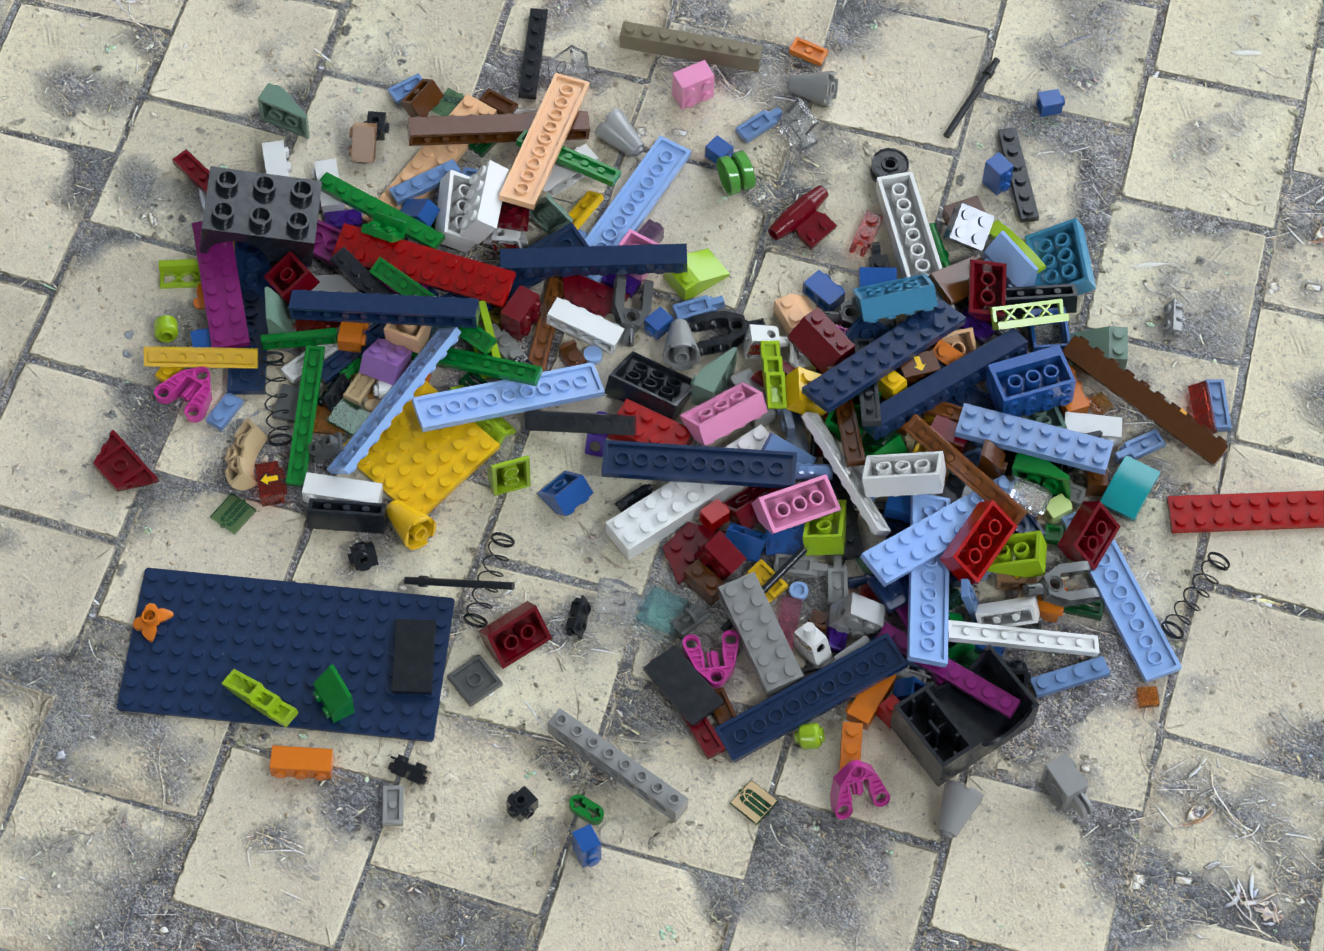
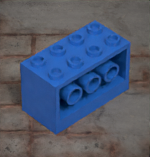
M1060 345L989 364L985 386L996 411L1021 417L1022 415L1029 416L1038 411H1047L1052 407L1065 406L1073 402L1076 380Z

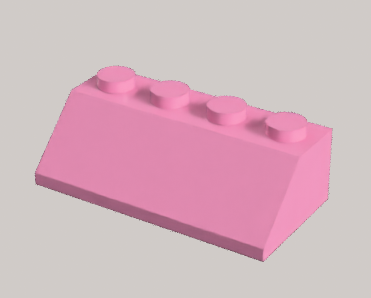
M742 382L681 414L680 417L693 438L706 446L714 443L720 437L729 435L735 429L744 427L750 421L761 418L768 410L763 393Z
M827 474L761 496L752 503L758 521L771 534L841 510Z

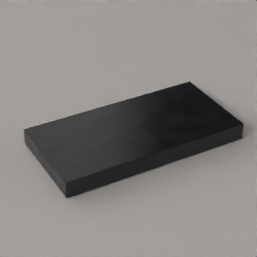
M396 619L392 694L432 695L436 620Z
M675 645L643 667V671L692 727L724 705V701Z

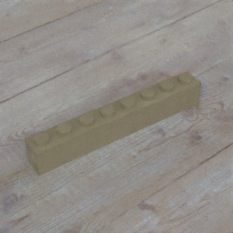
M623 21L620 32V48L697 62L705 60L708 64L759 72L762 60L763 46L627 21Z

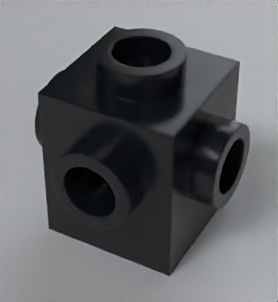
M368 111L367 121L363 123L377 124L376 141L385 140L386 133L389 134L390 124L387 123L386 112Z
M372 541L367 543L357 542L354 546L349 547L351 552L347 554L349 563L354 565L356 571H367L372 566L379 565Z
M1021 660L1005 662L1026 689H1028V681H1031V670L1027 668L1026 663Z
M523 786L517 792H512L506 800L507 813L511 818H516L519 822L532 817L535 810L539 807L538 799L526 786Z

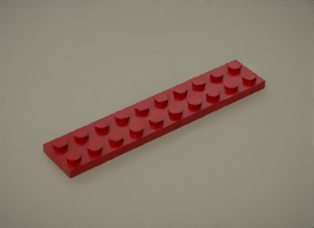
M347 223L343 224L332 254L333 256L341 248L345 247L369 270H371L378 258L381 257L418 284L466 298L486 301L487 304L501 308L505 307L516 277L514 271L401 239L391 243L362 233L360 227Z
M1324 490L1167 497L1171 533L1324 528Z

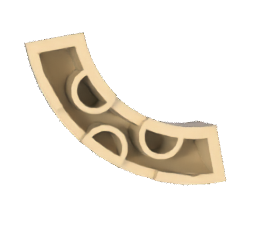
M249 418L242 423L235 433V441L232 447H228L225 458L227 462V469L225 470L227 481L237 490H248L258 484L254 476L255 461L261 448L268 440L267 435Z

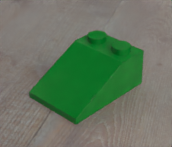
M1017 453L1012 467L1014 487L1016 489L1054 497L1062 493L1065 498L1071 499L1070 476L1048 460Z

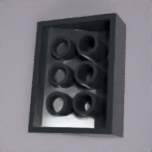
M632 351L609 374L605 394L622 402L629 399L669 419L675 420L691 397L692 378Z

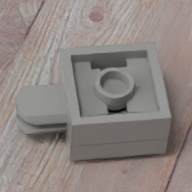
M852 592L831 605L828 626L836 629L838 632H845L852 635L853 638L860 639L871 633L878 635L885 623L887 622L891 625V621L884 619L885 607L883 604Z
M1065 753L1045 764L1040 781L1062 812L1074 807L1078 815L1084 818L1087 814L1094 812L1093 805L1085 795L1088 781L1076 769L1077 766L1074 760Z

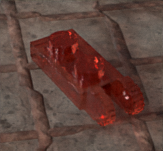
M866 210L853 238L849 252L854 253L859 244L863 246L860 256L865 257L881 226L883 216Z

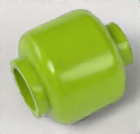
M162 315L156 318L154 321V335L157 340L169 343L178 337V322L173 316Z
M818 723L800 725L798 731L795 732L796 744L799 743L803 750L820 748L822 743L825 742L824 728L820 727Z

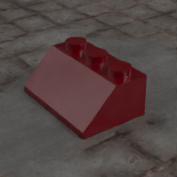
M970 259L968 313L979 321L992 323L990 308L1005 306L1006 263ZM1002 310L996 311L997 322H1000L1005 317V312Z
M818 307L804 316L787 337L821 374L827 372V367L836 366L853 355L855 345Z
M746 487L722 502L730 509L729 520L753 529L759 521L752 503L757 498L782 490V488Z
M1083 501L1057 546L1068 559L1074 562L1088 561L1091 571H1095L1121 526L1100 501Z
M526 601L478 631L486 648L502 669L552 639L537 606L529 601Z

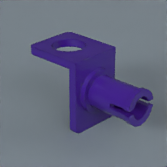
M602 411L596 412L598 414H608ZM587 433L585 454L603 457L604 444L608 434ZM593 441L598 442L600 450L593 451L590 448V443Z

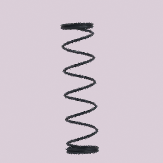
M268 351L260 356V361L267 364L262 369L261 375L269 380L264 384L263 391L271 396L265 401L264 407L272 412L266 418L267 425L273 428L267 436L268 443L272 446H285L292 442V436L285 433H278L269 437L276 429L288 430L291 428L288 425L275 428L268 423V418L274 413L280 411H287L282 412L283 414L289 413L287 409L274 412L266 406L267 401L272 397L284 398L288 396L286 393L270 395L265 391L267 383L286 380L285 377L268 379L263 374L264 369L269 365L281 366L285 364L283 362L284 354L279 351ZM270 354H277L282 356V358L275 361H266L262 359L264 356ZM276 437L290 438V440L283 443H273L271 439Z
M502 532L491 534L492 541L489 542L488 549L492 555L484 557L482 563L487 571L480 572L477 575V580H479L480 574L484 572H490L498 577L504 576L501 572L488 570L484 560L495 556L499 560L509 561L505 556L493 554L490 550V544L494 542L501 547H513L515 540L510 535ZM493 536H503L510 540L494 539ZM498 541H507L512 544H504ZM475 588L472 591V597L476 602L466 607L467 613L464 615L463 620L470 626L484 628L487 626L488 621L479 614L469 613L468 608L472 604H480L488 609H492L493 606L488 603L478 602L474 597V591L478 588ZM486 589V590H488V591H490V592H493V593H497V592H498L497 589H493V590ZM470 616L474 621L483 625L472 623L466 617ZM473 617L479 618V619H481L482 621H484L485 623L480 622V621L474 619Z
M1209 552L1207 555L1208 560L1201 564L1202 573L1195 574L1192 578L1194 587L1184 589V600L1177 601L1174 604L1176 614L1166 616L1165 621L1161 623L1162 630L1171 638L1182 639L1184 632L1174 622L1166 621L1169 616H1177L1185 624L1192 625L1188 618L1177 614L1175 607L1179 602H1186L1193 610L1201 611L1199 606L1186 600L1185 591L1193 588L1203 597L1210 598L1206 591L1195 587L1194 578L1197 575H1204L1211 583L1219 584L1216 578L1204 573L1203 564L1210 562L1217 569L1228 571L1230 562L1224 555L1218 552ZM1210 555L1219 556L1227 563L1228 567L1221 562L1211 560ZM1207 576L1213 578L1217 583L1211 581ZM1198 590L1203 591V592L1206 593L1208 596L1203 595V594H1202L1200 591H1198ZM1190 604L1196 606L1199 610L1195 609ZM1180 617L1186 619L1187 621H1189V623L1185 622ZM1167 624L1177 628L1182 636L1175 635L1168 628Z

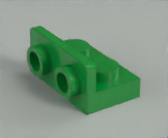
M374 212L373 220L368 224L362 225L361 232L393 243L401 239L404 240L407 223L406 221Z

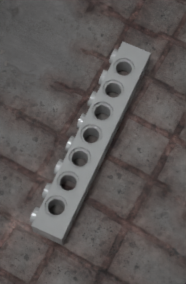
M561 708L547 722L549 734L675 823L688 808V798Z

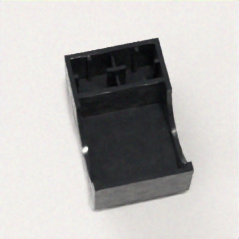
M210 166L200 253H207L210 247L220 242L238 241L259 248L266 255L268 262L278 263L291 251L306 267H312L322 181Z
M991 644L983 649L979 658L968 670L1021 701L1010 719L949 683L935 686L933 681L893 707L890 727L938 787L1034 725L1040 704Z

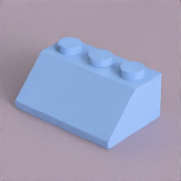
M1004 231L1000 232L984 251L983 261L1007 264L1006 288L1035 286L1038 268Z

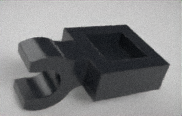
M879 242L871 243L872 256L868 259L870 267L890 268L887 254L881 255Z

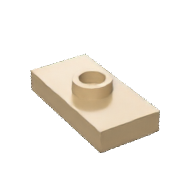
M358 372L343 394V398L360 406L378 379Z

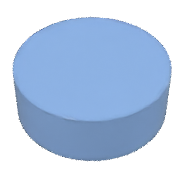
M589 346L584 350V357L587 363L593 362L594 365H597L602 361V350L599 347Z
M796 581L790 585L789 597L793 601L801 602L807 598L808 587L805 583Z

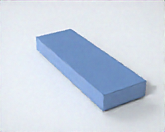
M1224 379L1205 380L1204 387L1212 432L1231 431Z
M771 432L762 447V450L797 452V463L814 464L817 459Z
M961 579V598L972 622L976 623L975 614L980 603L968 579Z

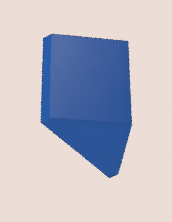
M860 267L858 272L859 287L897 279V268Z

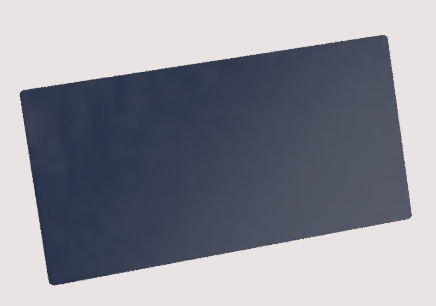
M158 568L145 569L135 619L141 617L142 612L149 603L155 604L158 609L164 608L172 611L174 616L169 620L159 623L155 639L152 643L146 640L142 630L136 631L133 627L117 703L118 710L284 727L251 707L221 684L231 671L236 669L260 682L265 689L278 695L283 702L297 709V716L285 728L424 742L434 741L455 605L453 598ZM396 619L436 620L432 695L392 694ZM332 664L352 695L355 713L334 724L330 717H325L322 711V703H317L312 693L315 691L313 683Z

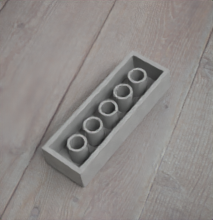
M755 572L719 586L718 595L735 631L739 635V640L766 697L775 695L802 680L804 675Z

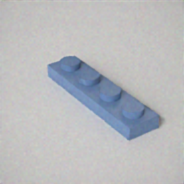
M454 159L389 188V193L397 206L405 203L406 199H414L440 187V179L450 170L461 174L462 171Z
M1100 656L1032 677L1029 683L1037 699L1110 676V670L1104 657Z

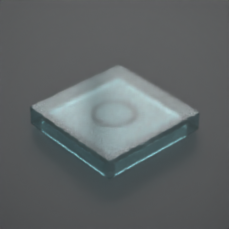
M653 586L637 616V620L673 635L675 629L670 624V621L684 612V609L689 605V601Z

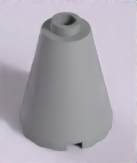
M825 71L792 75L787 81V88L793 94L831 107L834 104L831 101L836 99L838 92V79L835 78L837 72Z
M616 108L606 116L607 119L604 123L600 122L594 133L597 137L630 157H638L644 151V143L623 111Z
M675 319L669 326L663 351V361L666 366L668 364L673 370H688L693 368L692 365L696 362L698 364L700 351L688 322L684 319Z
M947 780L944 785L938 823L940 835L947 839L957 837L981 803L984 795L972 787L970 789L964 787L963 783Z

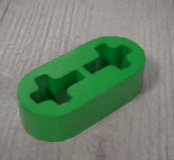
M581 794L573 795L570 798L569 808L573 814L591 825H599L603 822L604 810L601 806ZM581 801L582 807L578 806L576 808L574 802L579 803ZM591 812L594 814L599 812V817L595 816L592 818Z

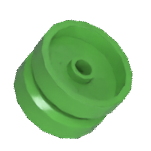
M743 150L734 152L731 158L725 155L717 159L718 175L724 190L729 196L740 193L741 188L747 191L756 186L752 164Z

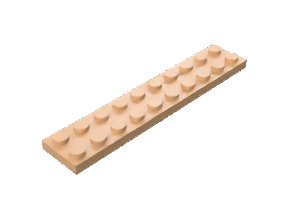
M555 73L499 194L500 201L532 210L535 209L589 89L590 82Z
M467 94L450 115L497 114V110ZM469 144L423 145L380 196L379 200L400 211L403 204L397 206L389 193V188L449 160L454 159L457 163L467 151ZM433 190L414 199H426ZM364 215L362 218L365 224L373 220L367 215Z

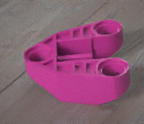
M196 367L180 371L155 388V398L161 404H169L177 398H183L185 402H189L184 408L186 419L193 423L201 422L212 402L210 372L206 367ZM201 373L207 374L205 379L197 378ZM163 393L168 394L166 397L158 396L159 394ZM197 412L198 414L190 416L188 413Z
M727 630L722 635L723 666H720L718 652L710 651V653H706L708 668H705L700 639L694 634H689L683 639L682 650L685 658L713 688L722 687L734 674L739 648V635L734 630ZM728 636H733L736 639V642L733 644H728L725 641V638ZM693 640L697 646L695 648H688L686 642ZM712 677L722 678L719 682L711 680Z
M860 760L851 761L833 777L830 805L838 819L844 820L851 816L853 807L850 785L852 794L860 796L864 792L863 780L869 797L877 807H883L889 803L890 794L871 764ZM884 793L882 799L876 800L877 795ZM847 806L845 811L838 812L840 807Z

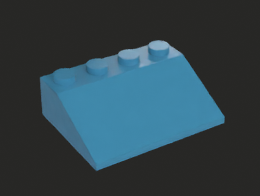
M1076 218L1025 236L1026 244L1046 265V269L1037 274L1035 286L1075 284L1078 295L1096 289L1084 228Z
M925 273L853 288V294L861 318L864 322L867 321V323H875L880 318L893 319L899 314L912 315L918 310L931 311L933 307L938 306L935 286Z

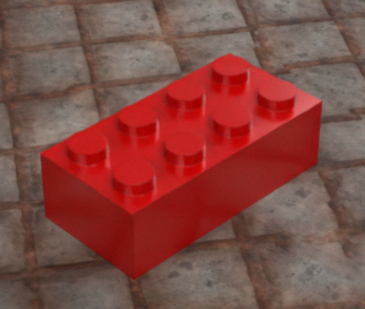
M629 399L625 400L617 414L636 415V435L608 434V439L614 441L691 445L693 443V436L686 426Z
M993 499L979 502L939 560L960 582L961 579H968L971 585L978 584L1017 528V525Z

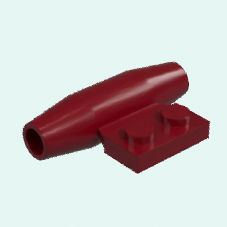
M819 185L800 196L768 229L769 235L774 240H779L796 230L798 238L812 250L837 227L825 213L817 211L829 196L827 190Z

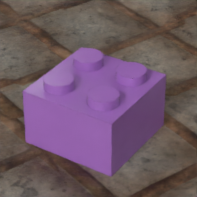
M378 338L363 352L359 372L394 385L410 365L413 351L406 349L404 346L390 343L386 339Z

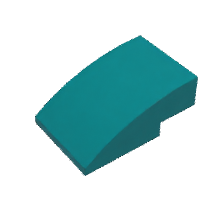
M1126 455L1100 502L1105 508L1135 522L1161 472Z

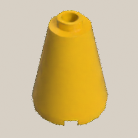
M400 500L392 501L387 505L389 520L403 544L410 550L422 548L428 543L426 540L430 536H434L437 527L432 517Z

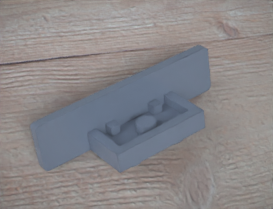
M776 409L777 415L781 417L780 426L782 432H785L787 442L809 453V446L800 414L787 409Z

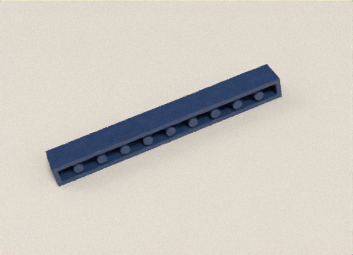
M687 243L500 249V268L514 271L516 277L525 278L535 276L546 278L552 276L569 277L571 275L606 276L608 274L644 275L646 273L681 274L688 272Z
M292 290L289 312L291 319L477 328L480 305L479 299Z
M1012 328L880 403L881 426L863 428L875 441L885 437L893 430L901 428L905 423L909 422L914 414L920 416L926 411L932 410L940 403L948 401L954 395L962 393L968 387L979 383L982 379L986 378L989 364L1027 354L1028 341L1017 330Z

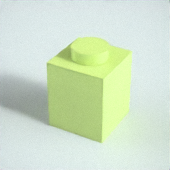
M1061 493L1043 503L1040 513L1049 524L1056 525L1061 522V517L1072 513L1073 506L1071 501Z

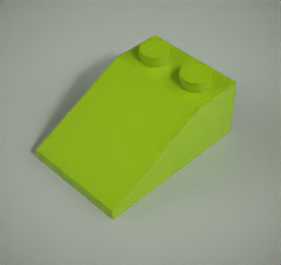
M708 248L687 254L688 272L681 274L663 273L665 280L683 301L692 299L730 276V273Z
M529 455L494 464L487 468V476L494 496L531 486Z
M837 500L841 508L840 511L805 523L803 532L804 548L807 550L805 555L844 554L846 543V500Z
M1041 530L1012 534L987 571L1024 578L1044 576L1047 544Z

